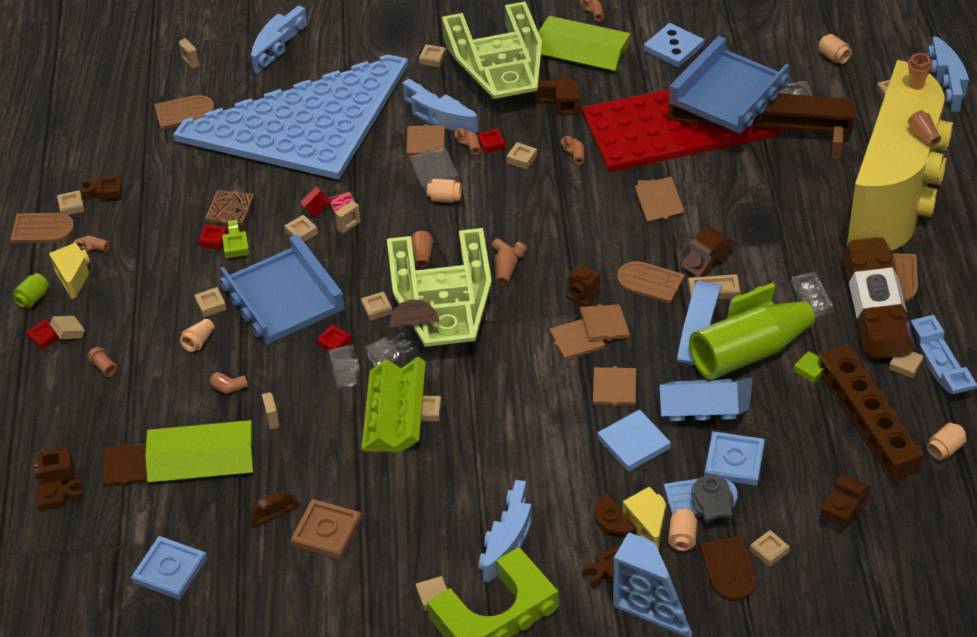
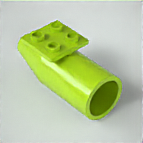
M773 283L759 286L751 292L735 296L731 299L727 319L695 331L690 335L689 349L696 368L706 379L714 380L778 353L814 324L815 314L811 305L806 301L774 304L772 302L775 290Z

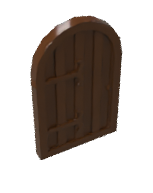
M742 536L699 544L710 583L717 595L729 601H741L748 598L754 592L756 575Z

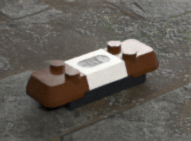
M881 237L851 241L843 252V264L861 348H863L865 355L873 359L910 354L914 350L915 341L891 248L886 240Z

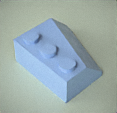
M752 377L743 378L732 382V379H718L709 382L707 380H693L661 384V416H669V421L685 420V416L695 415V420L711 419V415H721V419H736V414L749 410L753 383Z
M628 533L614 556L613 607L685 637H691L692 632L656 544L644 536Z

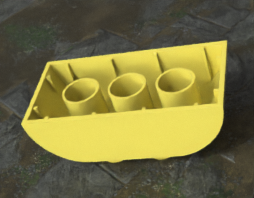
M897 60L855 183L847 246L853 240L881 237L886 240L893 251L904 245L912 237L919 215L932 217L938 189L929 188L928 184L941 186L947 158H944V154L936 153V149L947 151L953 123L941 120L945 97L938 81L931 74H928L922 89H912L909 85L908 62ZM923 110L925 113L930 114L937 132L941 136V141L937 145L929 147L925 141L909 129L908 119L917 111Z

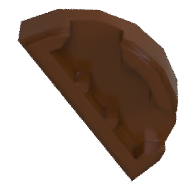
M410 299L401 302L393 310L390 316L389 328L438 322L439 318L437 312L430 304L422 300Z
M289 492L267 494L252 508L249 513L248 523L251 528H255L300 507L295 496Z
M607 493L598 498L595 504V521L603 532L611 535V533L623 535V537H626L628 533L637 534L635 525Z

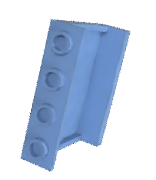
M718 36L670 85L669 103L741 134L747 126L750 127L754 118L759 113H763L766 105L771 100H775L778 92L788 85L790 81V75H788L789 64H785L778 72L727 51L726 39Z
M298 234L289 238L290 249L229 275L224 267L220 268L222 278L219 281L224 292L228 291L230 293L234 306L240 307L244 320L246 322L250 321L255 336L257 338L261 337L266 345L345 309L342 291Z

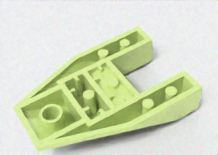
M526 1L505 5V24L508 30L506 34L473 40L463 13L442 17L443 38L448 51L493 99L538 90L542 40Z
M483 228L460 230L459 239L462 265L415 271L411 236L387 239L393 295L400 304L410 299L422 300L430 304L437 312L438 322L412 325L425 347L476 341L492 284Z

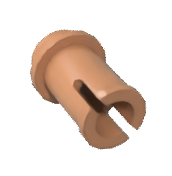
M95 347L88 353L89 362L92 365H96L105 377H110L116 373L118 366L107 356L104 348Z

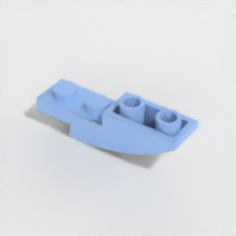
M298 5L286 16L278 13L264 26L254 42L251 53L255 73L260 72L285 52V42L307 26L305 8Z
M933 37L932 45L927 48V55L932 62L930 72L934 73L935 79L938 82H942V87L946 88L945 102L949 103L950 111L960 112L962 97H966L969 82L966 69L951 47L939 37Z
M411 79L403 82L404 100L412 104V112L415 116L433 125H445V129L456 131L459 128H463L474 133L478 132V117L474 111L469 110L447 94L439 99L435 94L430 93Z
M515 480L513 490H508L506 506H509L508 511H503L501 522L494 521L491 532H486L484 543L485 548H487L486 553H481L479 559V570H483L484 582H490L497 576L496 560L517 547L521 548L529 532L532 522L531 504L525 503L527 498L526 481Z

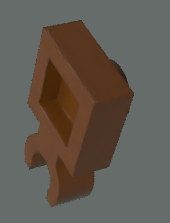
M121 175L98 177L97 182L89 179L82 180V198H91L94 195H97L98 199L121 198L122 177Z
M80 479L71 480L66 485H63L61 480L35 485L38 511L42 512L65 507V500L74 502L82 500V491H74L82 489Z
M620 545L596 556V564L590 563L582 568L583 577L589 574L595 575L590 578L591 587L600 585L605 577L610 582L614 581V556Z

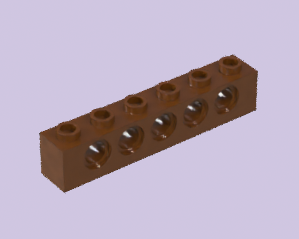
M848 344L820 352L818 366L820 368L826 367L821 373L822 378L890 481L919 473L922 460L924 459L921 447L914 443L908 428L901 424L895 409L886 402L882 390L876 387L869 371H865L858 355L852 352Z

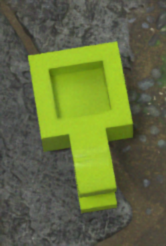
M237 220L228 221L229 234L222 235L225 257L233 258L249 255L246 231L239 232Z

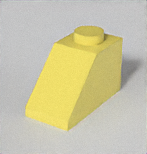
M73 243L49 253L54 271L71 299L76 298L89 275L87 264L90 263L86 251H81L77 243Z
M648 487L623 501V513L637 528V535L644 536L654 542L659 551L665 522L666 503L661 495H656Z

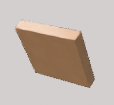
M312 499L290 540L291 546L341 560L362 519V514L358 511Z

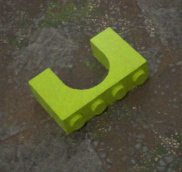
M517 547L496 560L497 577L516 598L515 603L509 610L496 616L475 614L449 588L427 601L428 617L444 637H511L521 630L530 628L535 621L543 616L551 615L559 607L558 590L520 547Z

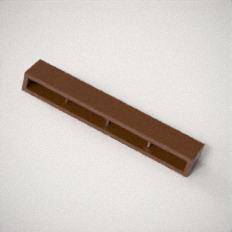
M778 93L775 100H771L766 105L763 113H759L754 118L750 127L833 133L834 126L842 127L843 134H852L855 99ZM669 103L668 121L717 124Z

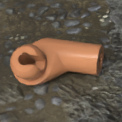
M580 0L583 10L592 13L596 22H601L604 19L603 8L598 0Z
M463 128L455 131L454 137L460 144L469 147L471 155L476 156L481 153L480 143L474 132Z
M570 136L563 137L561 140L563 149L573 155L575 165H582L585 161L583 144L576 139H572Z
M85 236L73 242L77 243L80 250H85L86 253L93 250L107 252L110 247L109 241L92 236Z
M498 238L492 242V248L498 252V250L503 248L511 249L516 253L518 259L525 256L524 253L528 249L526 245L517 242L514 248Z
M217 372L212 374L210 378V384L224 394L248 387L245 376L231 379Z

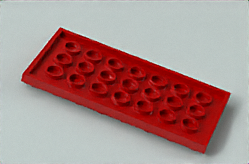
M670 89L582 107V116L608 173L782 136L783 130L746 127L740 134L719 124L668 121Z

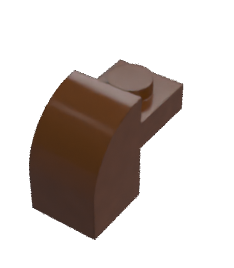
M557 75V81H538V90L534 91L535 104H556L557 115H579V87L572 78Z
M711 227L705 228L690 242L694 246L681 266L697 277H705L715 260L722 263L725 262L736 242Z
M845 474L841 475L835 482L833 492L822 506L821 515L846 526L850 518L856 520L867 505L870 486Z

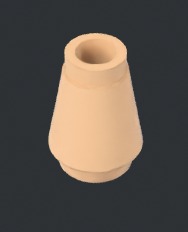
M203 319L184 330L180 337V343L183 348L189 352L200 350L214 330V324L209 319Z

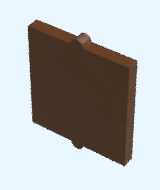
M124 444L123 446L104 448L103 486L123 485L126 487L128 484L146 483V444Z

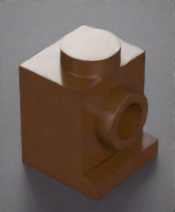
M579 263L569 274V292L566 298L583 307H588L600 294V273Z
M69 447L37 453L38 464H34L36 480L41 479L43 484L57 480L65 482L75 479L74 463Z

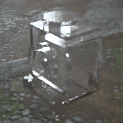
M349 345L328 350L330 365L337 388L357 384L356 374L360 373L357 358H355L354 346Z

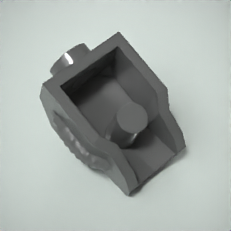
M705 475L700 477L691 486L693 507L697 515L702 517L705 523L717 518L727 517L729 519L733 517L731 509L734 505V498L726 479L718 475Z

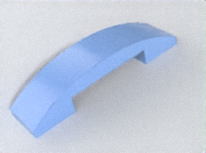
M697 281L684 323L677 362L695 365L689 349L690 335L711 325L722 285Z
M931 315L910 320L911 329L921 355L924 356L925 363L939 384L951 394L976 389L977 384L967 367H960L944 341V330L936 317Z

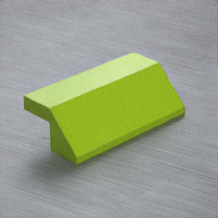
M548 16L538 31L542 40L541 56L617 72L621 55H626L631 38V33Z
M417 357L400 368L385 359L370 370L361 450L365 452H403L419 441L426 361Z
M252 420L147 430L145 455L147 481L155 482L254 472Z

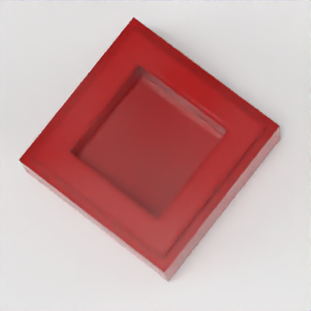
M499 129L477 134L484 154L506 149V143Z
M316 186L300 203L314 217H317L332 200Z
M205 224L198 239L199 247L221 250L223 247L222 235L229 234L228 228Z
M46 319L26 332L27 338L41 350L60 339L51 327L50 322Z
M331 325L316 340L317 346L337 356L352 342V336Z

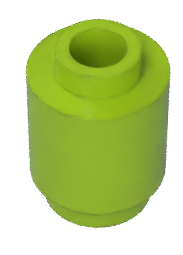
M38 273L29 275L13 290L15 303L22 308H31L47 293L49 283Z

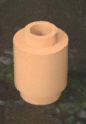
M833 34L824 36L819 42V52L835 63L844 64L851 57L852 50L849 48V45Z
M433 179L432 183L427 185V197H431V202L454 203L461 199L462 186L456 180Z
M947 423L929 439L927 450L936 460L948 459L966 443V432L958 424Z
M678 509L670 518L668 543L678 551H687L696 544L697 519L691 510Z

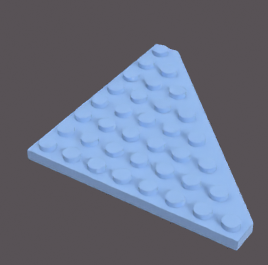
M384 55L379 57L380 61L370 64L368 61L351 66L349 71L340 73L338 70L322 75L323 79L300 82L294 84L293 89L283 92L281 89L264 94V98L259 100H244L235 103V107L224 111L222 108L205 113V117L200 119H185L173 134L174 140L180 143L339 180L407 69L408 59Z

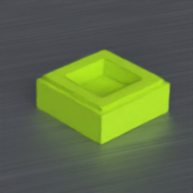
M808 351L794 365L793 371L815 383L821 377V373L826 367L820 368L818 366L819 357Z

